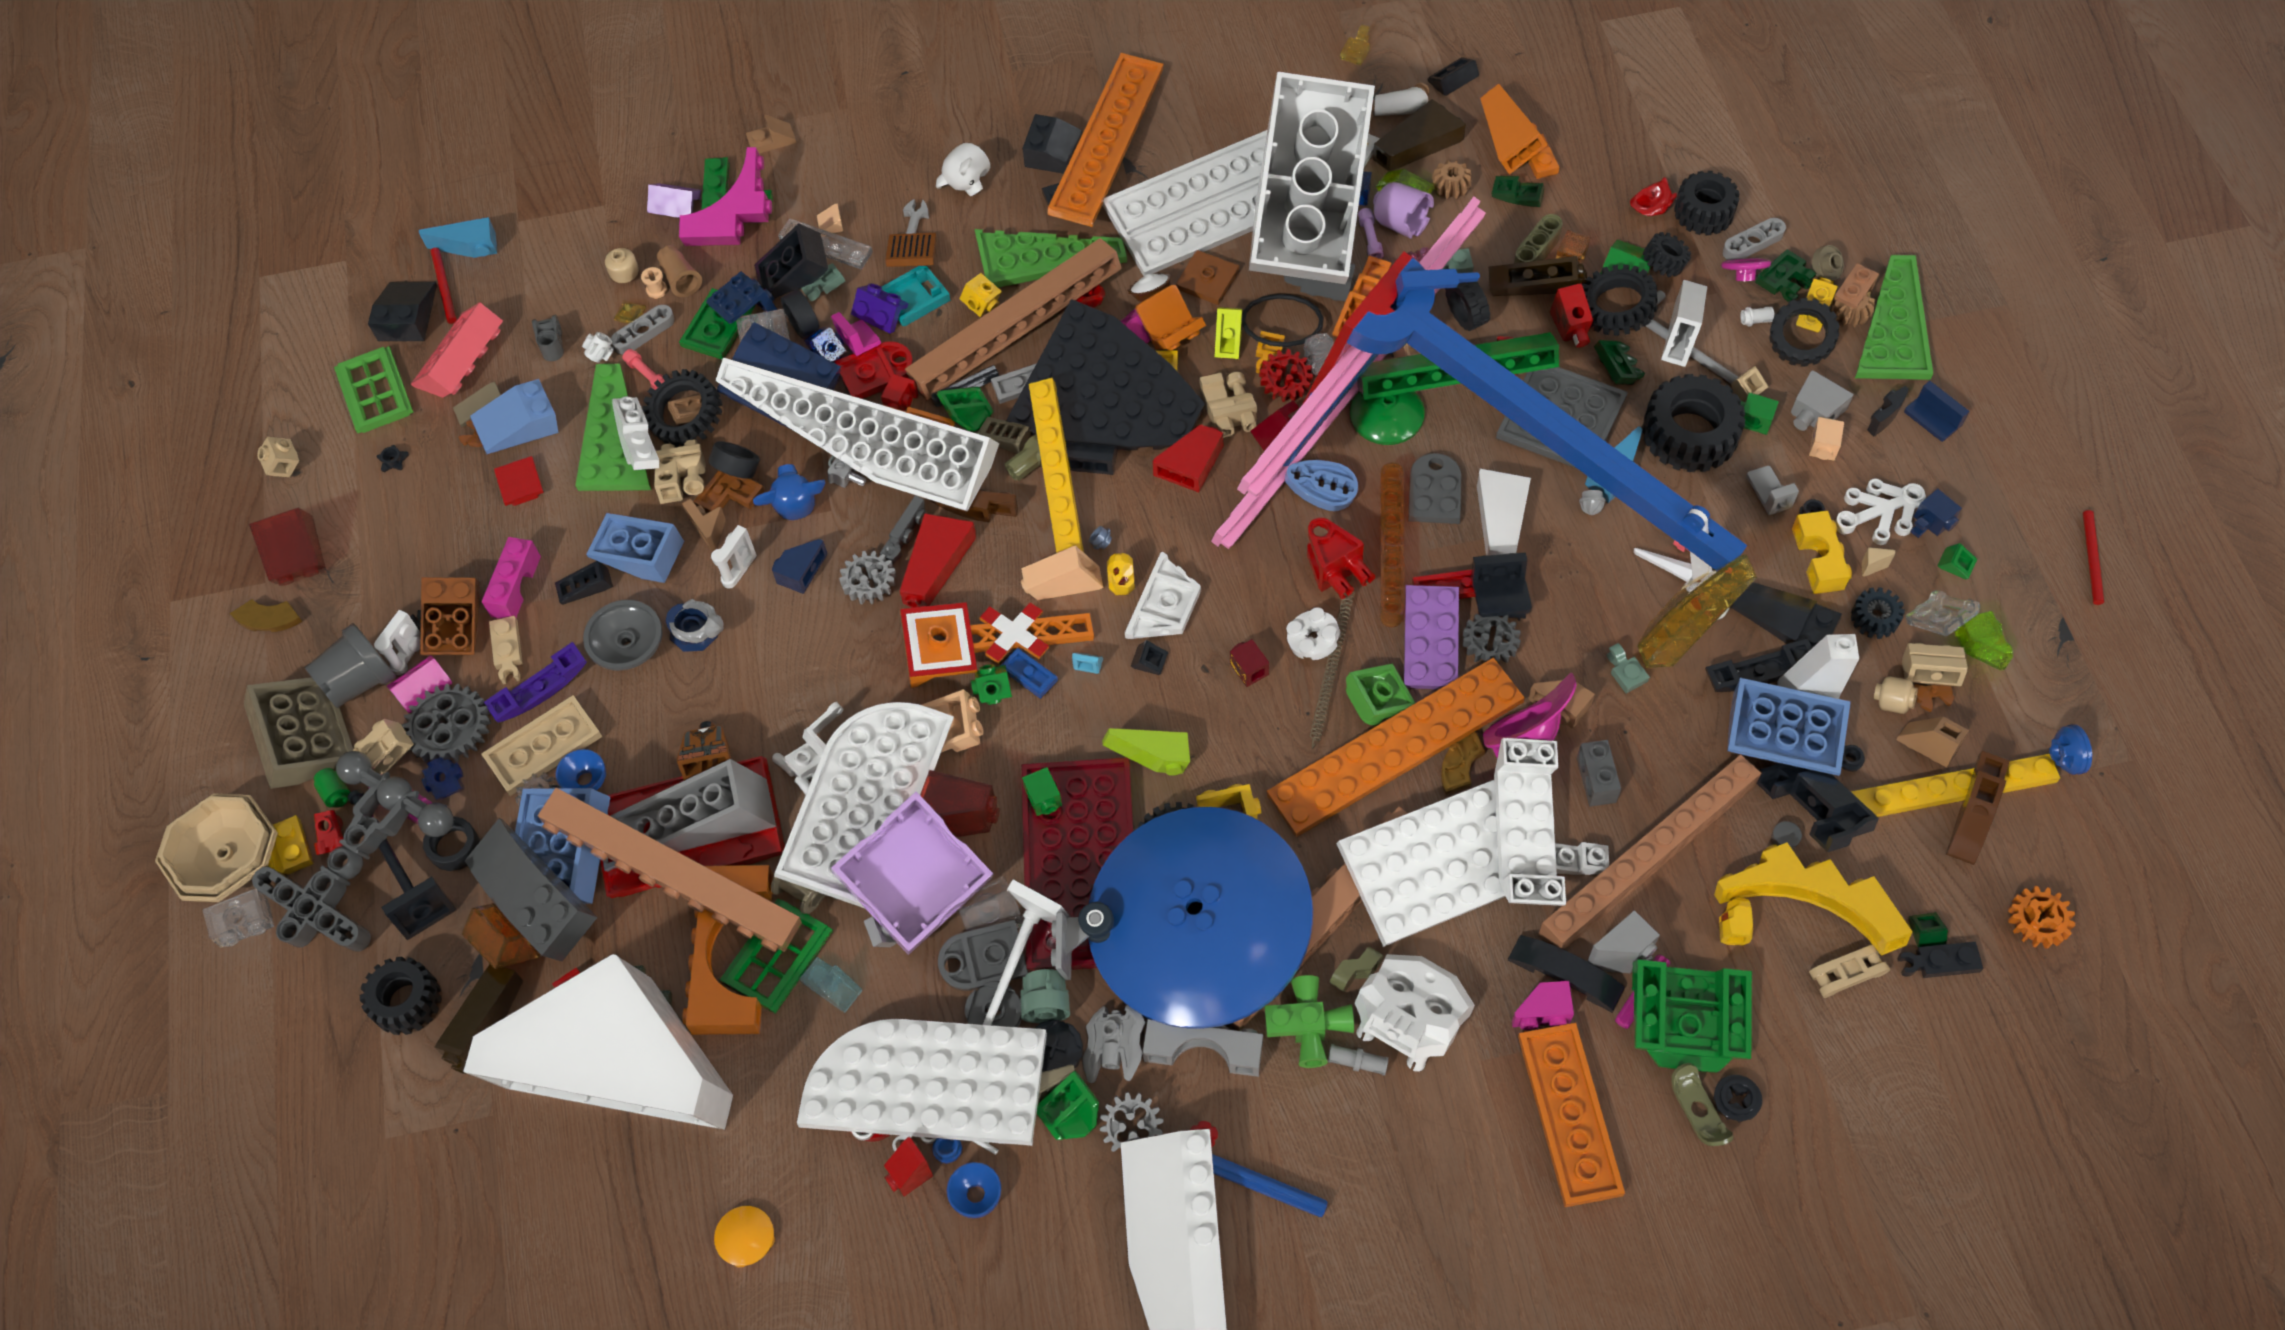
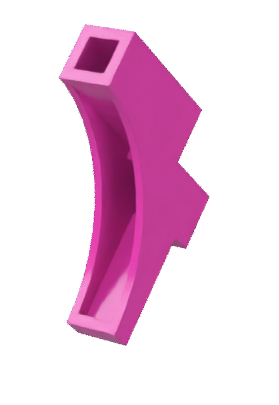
M747 147L745 162L737 181L720 200L701 211L680 215L679 238L685 246L740 245V237L744 236L743 223L768 222L769 214H772V201L768 199L763 191L764 183L763 178H760L761 170H764V158L760 156L756 147Z

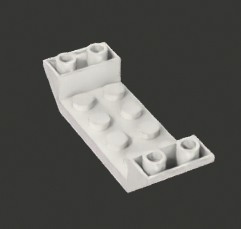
M1501 739L1494 773L1499 883L1509 903L1566 905L1565 877L1557 876L1552 800L1551 774L1558 768L1557 741Z

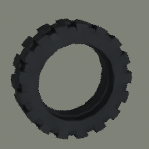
M1801 298L1800 301L1792 300L1788 305H1783L1779 309L1770 327L1769 340L1770 343L1772 342L1773 351L1779 354L1781 360L1784 361L1786 359L1791 365L1801 364L1802 367H1805L1811 363L1813 365L1818 364L1820 360H1825L1830 355L1838 340L1840 326L1839 322L1836 321V314L1834 311L1831 312L1829 310L1830 307L1824 303L1822 305L1817 299L1811 301L1808 298ZM1810 315L1817 318L1823 324L1825 338L1822 344L1816 348L1800 350L1791 346L1785 340L1783 327L1792 317Z

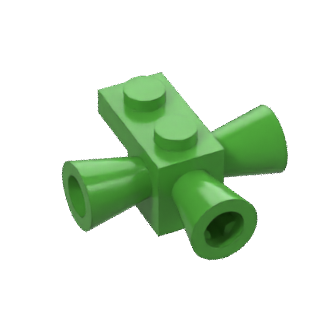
M1313 975L1298 976L1291 980L1297 1004L1265 1006L1267 1037L1295 1035V1042H1301L1299 1066L1317 1068L1328 1063L1321 1042L1325 1039V1029L1354 1033L1352 1004L1324 1011L1323 1002H1317L1319 977Z

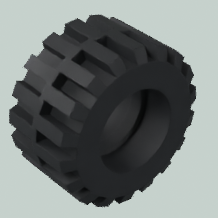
M1698 171L1697 175L1694 173L1690 174L1680 185L1674 207L1675 217L1679 220V224L1686 226V230L1689 232L1695 231V234L1698 235L1705 233V236L1711 235V233L1719 234L1721 230L1725 231L1733 222L1740 199L1739 190H1736L1737 185L1731 183V178L1723 177V174L1719 172L1716 174L1713 171H1708L1707 173Z
M396 957L395 961L389 958L384 960L385 964L383 966L377 964L374 967L376 971L373 974L368 973L365 977L368 980L367 983H362L361 990L364 992L360 995L363 1011L382 1030L387 1033L390 1031L393 1035H400L401 1031L408 1035L412 1034V1029L414 1028L417 1031L423 1029L422 1024L424 1022L429 1024L433 1020L430 1017L432 1013L437 1014L439 1007L436 1003H441L442 996L439 994L441 988L436 978L423 964L409 957L407 960L403 957ZM413 985L412 992L405 1002L398 1006H389L393 994L398 989Z

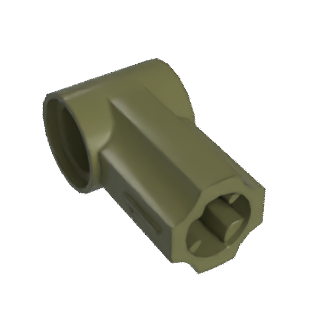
M1037 435L1028 439L1024 449L1004 463L1005 469L1015 481H1020L1038 466L1042 467Z

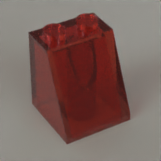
M298 507L249 524L270 582L279 586H285L293 583L294 578L304 576V578L312 577L319 574L320 569L326 568L313 516Z
M929 770L920 796L944 820L949 831L955 837L989 833L992 823H997L1000 814V808H997V797L994 795L992 785Z

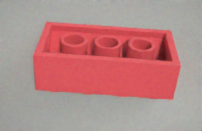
M480 302L462 312L414 378L411 385L442 398L449 394H456L462 386L461 379L464 376L467 377L474 370L475 365L473 362L476 358L480 359L488 350L486 346L488 341H493L501 330L498 327L503 320Z

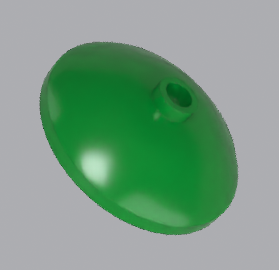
M1359 391L1353 398L1350 407L1351 423L1358 434L1370 442L1381 445H1395L1408 441L1419 432L1425 416L1423 402L1415 391L1366 400L1363 399Z

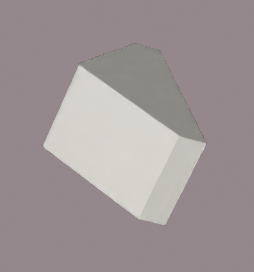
M1277 72L1256 197L1249 262L1250 271L1346 284L1349 277L1375 86Z
M614 954L473 1036L463 1071L505 1089L723 1130L726 1127L733 1094L652 978Z

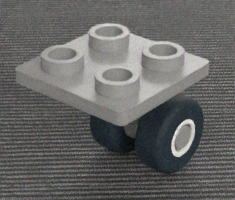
M1091 902L1081 909L1079 917H1066L1063 912H1057L1056 920L1052 921V936L1056 938V949L1051 951L1052 966H1056V970L1064 980H1071V954L1077 946L1087 938L1094 943H1101L1109 938L1114 924V917L1107 905L1101 902Z

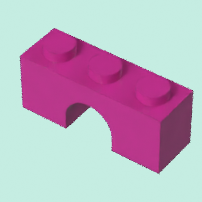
M508 537L482 599V603L491 617L502 619L515 616L517 618L524 600L520 593L521 580L523 576L533 578L541 558L533 541Z

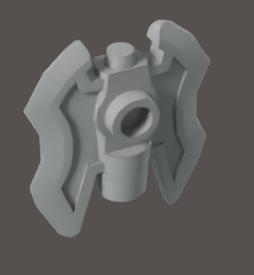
M1128 1005L1125 1007V1016L1118 1010H1113L1112 1014H1109L1108 1009L1103 1006L1092 1016L1087 1024L1088 1046L1082 1061L1089 1083L1096 1081L1101 1065L1106 1069H1119L1121 1061L1124 1078L1127 1081H1130L1135 1074L1143 1054L1139 1042L1140 1033L1145 1025V1021L1140 1013L1134 1011Z

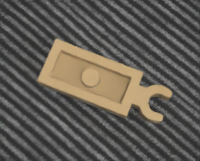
M515 616L489 621L493 661L495 668L499 670L498 676L501 682L507 684L506 677L509 674H513L516 681H520L521 674L516 666L523 664L518 620Z

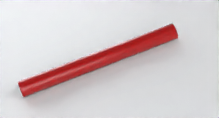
M432 248L430 252L447 323L453 324L457 319L440 249Z
M2086 510L2082 514L2093 604L2101 605L2105 601L2094 512Z

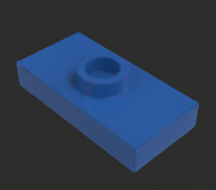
M1019 648L1000 665H1006L1007 674L1040 699L1058 681L1055 674Z

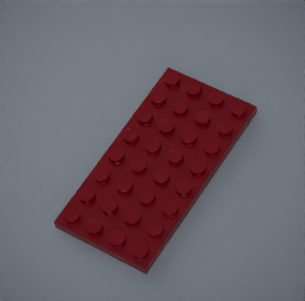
M1127 757L1021 764L1022 777L1047 767L1057 786L1062 806L1058 807L1053 813L1037 816L1024 790L1022 780L1024 886L1061 905L1070 917H1079L1081 909L1089 904L1095 880L1105 861L1114 849L1133 832L1130 759ZM1040 919L1038 924H1034L1026 942L1027 972L1043 969L1056 970V966H1052L1051 951L1056 949V938L1052 936L1051 922ZM1088 938L1072 951L1071 970L1097 968Z

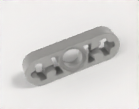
M1770 218L1727 239L1723 248V256L1727 260L1744 259L1780 241L1786 229L1785 223L1781 219ZM1754 236L1759 238L1760 242L1752 243L1748 238Z
M658 305L615 332L611 337L615 352L623 355L628 349L635 350L671 327L675 321L671 308L667 305ZM642 326L649 327V329L644 333L637 332V330Z

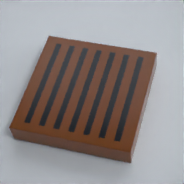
M936 233L889 234L885 259L886 267L934 265L937 242Z

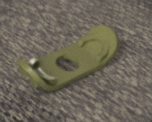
M1691 1063L1678 1066L1671 1077L1672 1088L1698 1138L1704 1144L1712 1147L1731 1142L1734 1139L1733 1132L1726 1128L1724 1122L1722 1123L1702 1086L1698 1069ZM1692 1103H1702L1707 1109V1115L1705 1117L1696 1116L1691 1110Z

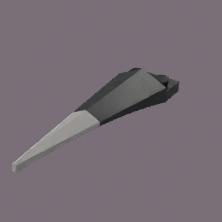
M1634 548L1635 555L1686 582L1693 581L1690 563ZM1712 570L1713 587L1722 593L1729 607L1786 644L1808 638L1813 648L1826 635H1833L1841 620L1842 613L1818 605L1815 600L1727 574L1721 575L1719 572Z

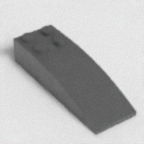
M501 818L495 822L465 860L472 874L494 904L542 956L562 962L598 918Z

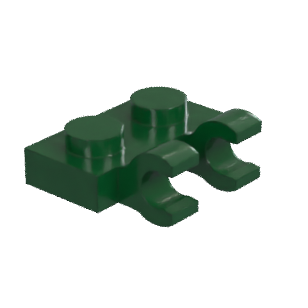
M1786 249L1768 268H1765L1756 276L1755 283L1773 295L1780 291L1783 298L1790 302L1799 297L1796 293L1801 287L1804 289L1811 287L1813 282L1811 279L1816 276V273L1805 267L1806 260ZM1795 277L1798 284L1791 282V280Z

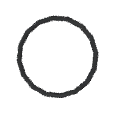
M1274 294L1262 296L1250 302L1242 311V326L1245 332L1254 340L1269 346L1291 347L1302 345L1314 339L1323 329L1324 317L1319 308L1309 300L1295 295ZM1288 299L1306 304L1315 311L1319 322L1317 329L1311 335L1301 340L1277 342L1264 339L1253 333L1246 323V315L1253 306L1263 301Z

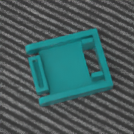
M918 266L882 286L883 291L901 296V300L909 303L906 309L900 310L898 320L902 326H907L951 301L949 292L927 266ZM927 280L933 286V288L930 289L931 295L922 286V283H924Z

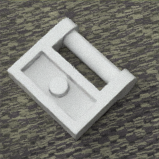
M737 525L733 532L728 534L722 548L714 550L711 554L713 563L718 566L722 575L721 582L725 588H733L757 556L747 529ZM729 559H730L731 564H732V566H733V568H732L731 570H730L729 565H728V563H727Z
M398 610L375 641V649L385 656L390 663V669L395 675H403L407 672L408 661L420 649L421 632L407 613ZM392 643L394 644V646H395V647L397 648V650L399 651L398 654H396V653L394 652V650L392 649V648H393Z

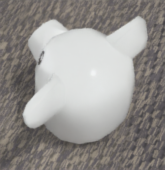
M972 143L960 144L945 158L942 174L936 180V188L940 189L942 186L949 184L955 190H965L969 196L977 194L983 189L979 180L980 177L985 176L991 168L988 157L978 146Z

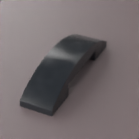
M1807 638L1782 645L1781 650L1734 664L1732 660L1707 666L1705 670L1715 692L1735 691L1740 678L1769 684L1778 681L1812 649V646Z
M1520 935L1508 957V961L1532 973L1537 970L1559 982L1569 981L1571 988L1587 995L1586 1000L1613 1013L1625 988L1612 976L1586 960L1557 946L1531 937Z

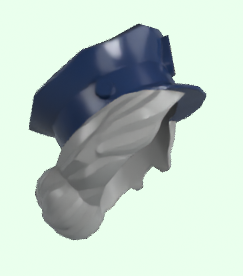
M691 599L686 603L677 604L666 615V624L670 630L669 640L683 652L705 650L724 629L721 616L716 615L713 606L703 601Z

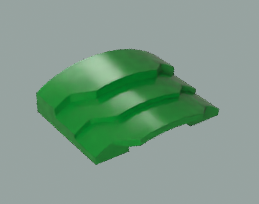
M1636 960L1633 962L1634 1048L1646 1050L1658 1067L1676 1069L1682 1064L1691 1063L1698 1069V1072L1717 1073L1732 1059H1751L1752 971L1723 968L1714 972L1666 967V962Z

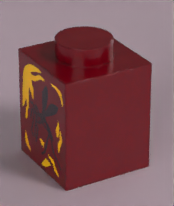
M1253 639L1245 643H1238L1230 651V665L1246 687L1269 675V661Z

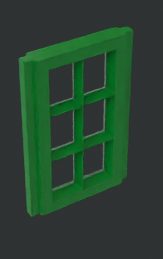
M779 898L774 904L799 916L802 922L801 925L803 924L814 930V933L802 949L791 943L787 947L798 954L788 970L783 973L773 967V964L783 952L780 949L775 952L768 964L755 957L763 945H761V939L752 936L720 978V982L737 993L747 997H757L761 1006L774 1014L779 1010L833 932V929L808 914H803L798 908ZM752 961L764 969L754 984L749 987L739 981V978ZM769 971L781 978V980L769 997H766L756 991V988Z

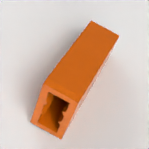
M1497 84L1480 98L1498 159L1510 175L1544 149L1547 144L1540 132L1500 84Z

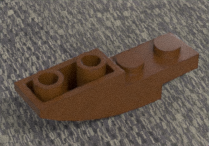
M979 489L968 511L930 500L951 513L983 522H990L992 514L1016 517L1018 511L1016 495L1008 492L996 493Z
M1981 751L1978 755L1967 795L1960 807L1946 855L1972 865L1976 863L2006 784L2004 779L2010 760L1985 751Z

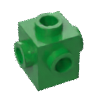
M994 664L981 666L975 673V680H971L973 695H979L980 703L986 702V704L992 705L1000 703L1002 699L1012 697L1006 665L995 667Z

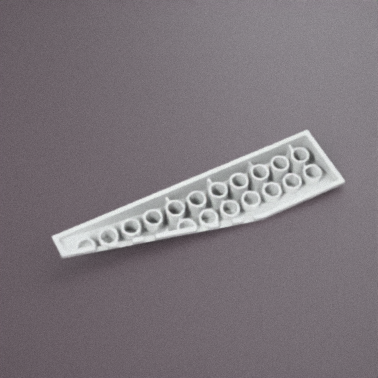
M723 358L716 381L826 450L872 481L968 511L989 473L999 443L983 435L727 358Z
M1210 1129L1178 1131L1122 1142L1121 1155L1129 1267L1149 1330H1227Z

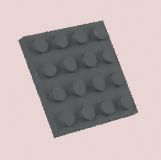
M1560 367L1527 372L1523 380L1604 441L1607 440L1628 393ZM1506 416L1504 417L1497 431V439L1574 467Z

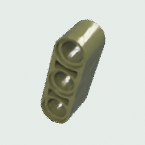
M1548 214L1542 217L1517 248L1514 263L1544 260L1560 239L1562 219L1555 214Z

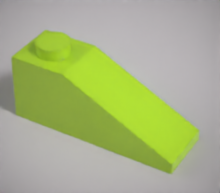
M1109 728L1102 740L1103 746L1155 772L1166 773L1172 776L1183 774L1190 763L1188 734L1186 732Z

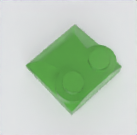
M1393 663L1353 671L1346 677V693L1360 718L1369 725H1379L1384 718L1395 716L1415 704Z

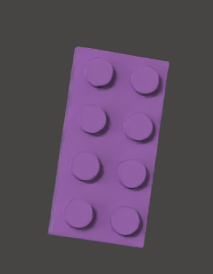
M1406 585L1404 684L1406 688L1441 689L1458 679L1459 587Z

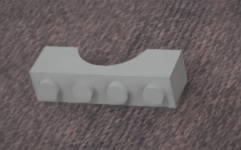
M1148 1020L1143 1058L1144 1062L1173 1066L1176 1059L1186 1050L1195 1047H1206L1218 1052L1224 1058L1230 1073L1259 1077L1263 1034H1258L1253 1029L1229 1030L1228 1027L1223 1025L1204 1029H1187Z

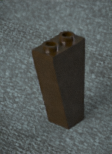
M1431 99L1374 143L1373 160L1391 172L1464 140L1466 123L1449 112L1443 105Z
M1577 256L1488 267L1489 290L1493 296L1556 294L1560 288L1580 283L1586 284L1587 279L1584 264L1579 263Z
M490 963L437 1041L434 1048L443 1055L442 1060L452 1064L451 1068L453 1070L467 1074L463 1071L473 1036L507 1016L523 983V979L516 971Z

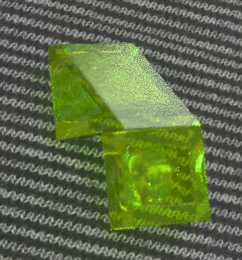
M1406 169L1387 172L1376 185L1378 191L1392 182L1402 183L1429 194L1435 189L1432 183Z

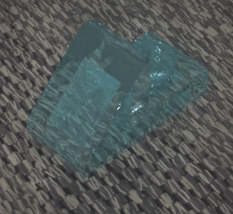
M816 957L799 978L801 983L844 1013L863 991L837 965L832 967L819 957Z

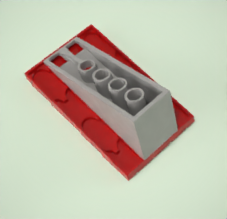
M763 756L739 762L729 759L685 781L681 776L608 795L610 796L607 815L703 866H746L782 855L785 848L767 758ZM608 857L605 861L601 860L607 897H625L655 887H662L656 883L652 887L639 879L640 875L632 870L629 874L621 871L614 866L616 862Z

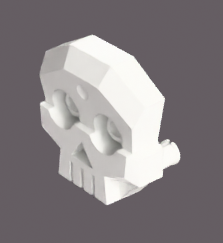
M1387 954L1379 972L1369 976L1361 987L1355 1001V1006L1361 1019L1356 1033L1358 1038H1361L1363 1032H1365L1363 1041H1371L1375 1036L1407 1055V1065L1410 1069L1413 1063L1416 1062L1413 1071H1422L1425 1068L1428 1057L1445 1055L1453 1043L1460 1025L1470 1017L1475 1005L1458 977L1422 956Z

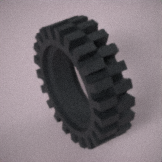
M1618 264L1612 265V271H1609L1607 267L1602 268V274L1595 271L1593 278L1588 277L1586 284H1582L1593 318L1591 327L1594 326V331L1598 333L1603 328V334L1609 335L1610 330H1613L1614 336H1619V330H1624L1625 335L1630 334L1631 327L1636 332L1640 330V323L1643 326L1648 325V319L1652 320L1655 316L1654 312H1657L1658 298L1656 282H1653L1651 275L1647 276V271L1643 269L1639 272V267L1633 266L1630 271L1628 264H1623L1622 270H1618ZM1613 288H1631L1641 296V300L1634 308L1623 312H1607L1596 304L1598 297L1602 293Z
M682 369L681 374L677 370L672 371L673 378H670L668 374L663 375L662 377L665 382L662 384L659 380L655 381L654 384L658 388L656 390L651 387L649 388L648 393L652 397L645 396L644 402L647 406H642V410L646 414L648 428L665 444L671 443L675 447H678L679 444L683 447L686 441L697 440V436L702 440L707 438L703 432L707 429L712 433L714 428L710 424L718 425L720 420L716 415H722V409L719 407L722 406V400L719 398L721 396L716 388L703 374H698L695 370L689 372L687 369ZM686 390L699 392L702 399L701 408L692 421L682 426H670L664 422L665 406L675 394Z

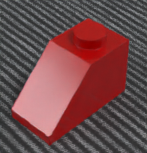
M910 1136L901 1143L884 1164L888 1175L884 1177L893 1192L899 1189L903 1197L933 1177L926 1159Z

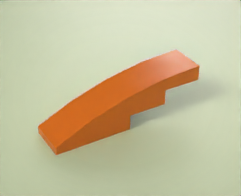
M1372 256L1368 257L1362 274L1359 273L1353 290L1349 292L1332 336L1338 337L1347 319L1392 266L1391 262Z

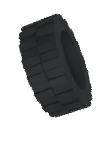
M1462 282L1456 288H1445L1447 303L1454 318L1461 327L1472 331L1488 323L1490 320V307L1478 282Z

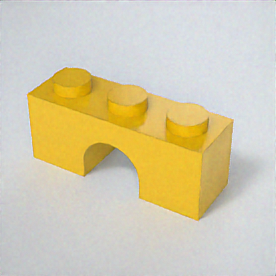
M1828 511L1797 515L1792 531L1798 549H1812L1822 556L1812 559L1806 571L1813 594L1844 590L1849 579L1852 577L1850 565L1845 562L1844 547L1842 542L1838 541L1835 521L1831 520Z

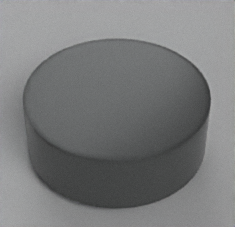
M1788 821L1778 823L1771 834L1774 845L1779 846L1788 842L1792 850L1798 846L1802 838L1799 827Z

